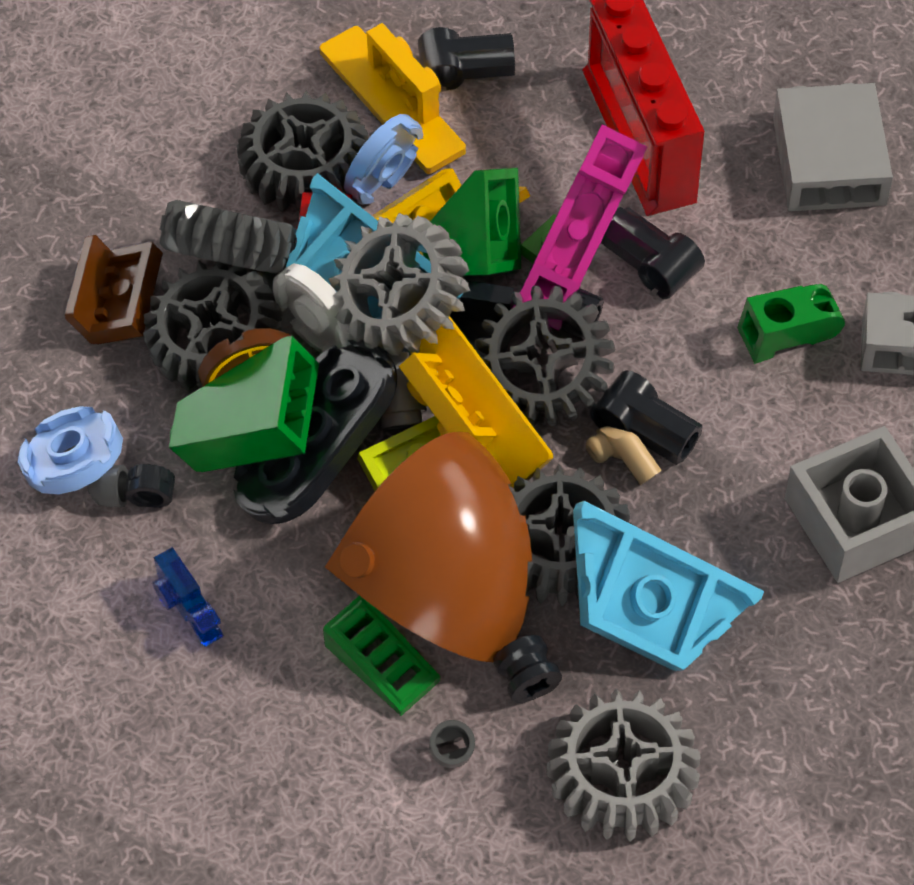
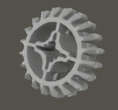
M399 213L394 223L388 218L379 217L377 230L374 232L369 227L360 226L362 239L357 244L353 241H345L346 247L350 251L347 258L334 259L336 267L342 271L341 274L328 279L331 286L337 291L333 296L338 300L344 301V305L335 318L342 324H350L347 332L354 341L364 340L365 346L369 349L377 348L379 345L390 355L400 356L404 347L410 352L419 353L421 339L423 338L431 344H438L436 330L441 326L445 329H454L453 322L448 317L452 311H465L463 303L457 296L470 291L468 282L462 278L470 270L467 263L460 257L463 253L461 247L453 239L449 238V233L443 227L433 225L428 219L420 216L412 220L408 215ZM416 251L428 253L431 273H424L419 269L420 264L415 261ZM368 296H375L379 300L378 306L382 308L381 319L372 318L368 306Z
M616 688L611 693V702L604 703L594 693L589 699V710L575 704L570 710L571 721L560 720L556 726V736L558 738L552 739L548 745V756L552 760L547 763L546 772L547 777L555 781L552 784L553 797L555 800L566 799L563 811L567 818L578 815L583 811L581 827L585 832L593 828L597 821L603 823V836L606 840L613 836L614 827H625L624 835L631 842L636 837L637 825H642L645 831L652 837L658 833V818L672 826L678 818L677 808L687 810L692 801V793L689 790H695L699 784L700 774L695 769L699 767L701 757L698 749L691 748L694 745L695 739L692 729H680L683 718L680 716L679 711L663 716L665 704L662 698L653 702L650 707L644 705V696L640 690L634 694L632 701H622V695ZM611 732V738L607 743L597 747H590V752L581 753L584 747L593 739ZM632 733L642 735L651 740L653 743L643 742L637 739ZM619 747L622 748L623 760L629 761L628 781L624 778V769L618 767ZM668 774L665 780L654 790L636 797V789L643 782L654 781L657 775ZM592 785H604L610 788L615 796L605 794Z

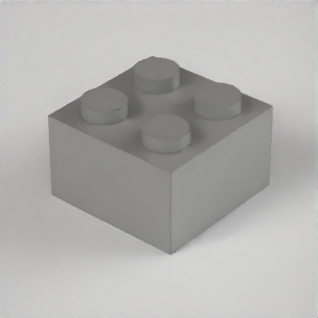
M886 426L790 466L784 499L837 583L914 550V469Z

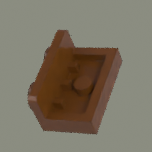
M97 235L86 236L66 305L65 319L90 344L99 345L142 337L146 326L144 324V314L150 310V296H153L163 252L153 242L110 250Z

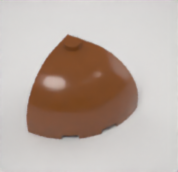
M451 432L441 435L420 447L383 481L363 506L325 565V568L379 611L418 636L458 655L482 662H494L496 654L504 646L517 639L524 622L530 597L526 596L528 562H532L531 542L526 518L520 515L514 496L509 488L511 482L497 460L470 433Z

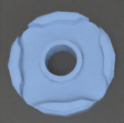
M399 114L380 126L363 144L353 159L345 176L344 189L346 193L352 195L353 199L359 204H371L374 202V197L371 194L381 185L391 189L405 175L417 156L418 147L413 143L415 138L418 140L423 139L421 125L409 115Z
M84 406L62 410L44 419L35 428L37 435L30 443L25 439L19 450L18 464L28 484L41 493L59 495L77 491L97 481L112 468L121 453L123 437L111 414L104 410L103 413H95L93 407ZM75 446L73 449L65 452L67 449Z

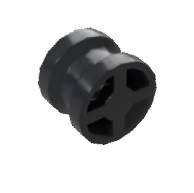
M530 635L514 640L504 646L494 657V666L500 675L507 677L509 681L507 691L515 703L523 704L553 691L562 680V674L558 666L549 662L546 657L548 647L541 636Z

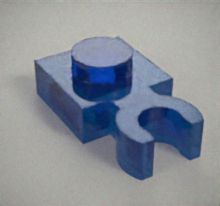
M171 547L153 557L158 579L153 581L152 584L164 607L170 610L176 606L186 622L189 621L194 633L204 647L224 637L221 629L218 627L221 624L220 618L213 607L202 596L200 586L174 548Z

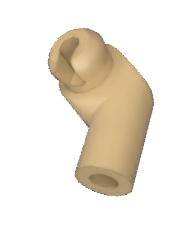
M606 426L597 429V435L588 438L586 441V449L595 462L603 463L611 456L623 460L640 485L662 471L640 438L632 432Z

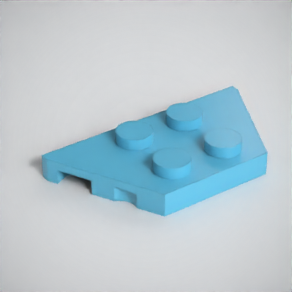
M317 173L312 178L310 184L313 194L306 217L301 216L295 234L297 238L296 247L289 254L286 267L293 263L304 265L319 274L331 285L328 279L342 272L336 267L334 259L347 258L350 253L345 241H353L357 244L362 239L360 226L369 227L374 232L377 230L378 220ZM416 251L415 261L420 264L419 269L424 273H431L430 261ZM368 296V306L372 318L381 319L382 308L378 306L379 300L375 296Z
M586 501L576 503L573 510L581 626L669 669L681 671L686 669L702 654L703 648L710 641L717 640L732 626L730 623L748 606L755 605L762 599L763 590Z

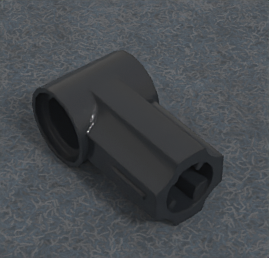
M437 27L427 30L418 39L417 44L421 66L423 68H431L439 79L441 87H446V90L458 88L464 82V79L515 75L514 42L511 33L459 37V34L452 29Z
M619 207L616 210L601 241L602 245L637 269L638 275L645 287L651 291L654 288L657 289L656 295L662 299L671 298L705 264L702 251L688 236L677 232L668 236L630 207L625 209Z
M625 370L621 372L590 410L591 418L598 428L610 426L632 432L640 438L647 448L675 465L687 458L702 434V424L659 399L652 384L643 376L633 371Z

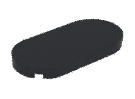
M347 340L351 345L340 349L334 345L315 358L319 362L305 454L236 466L234 479L238 483L237 491L234 490L235 499L239 506L255 520L265 524H281L291 521L308 511L323 495L385 413L395 395L398 377L394 362L379 345L377 348L369 349L365 346L364 340L359 342Z

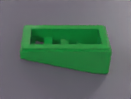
M360 595L323 628L325 647L400 716L441 681V676L393 624ZM365 626L363 630H361L355 637L349 640V638L352 635H354L359 629ZM377 638L380 639L383 643L367 657L361 653ZM396 654L399 659L381 674L377 669L391 656ZM410 668L413 669L417 674L397 691L392 684Z

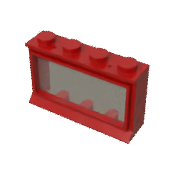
M589 0L592 8H590L588 64L582 71L607 127L648 147L631 181L646 216L696 204L705 131L644 0Z

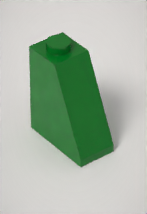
M293 336L281 338L177 402L174 422L170 430L169 448L196 472H207L305 454L319 362Z

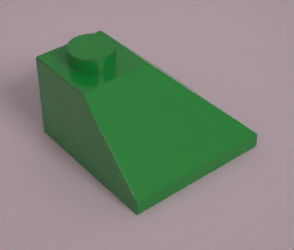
M518 168L475 170L430 222L433 225L443 227L449 233V238L453 239L461 247L463 253L460 257L467 263L470 270L465 275H490L522 269ZM423 252V256L430 261L428 253Z

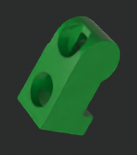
M814 284L747 297L737 329L754 364L774 358L776 351L806 343L814 345L834 338L844 328L845 319L830 289L823 284Z

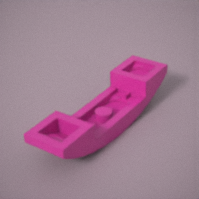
M603 124L601 125L520 290V294L525 302L532 300L531 288L533 286L541 288L544 299L549 298L550 291L554 286L561 287L563 303L571 294L579 290L581 282L620 201L626 193L648 148L647 146ZM548 319L549 327L559 331L562 321Z

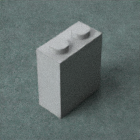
M844 83L832 86H795L777 89L773 121L788 212L887 206L893 175L875 83Z

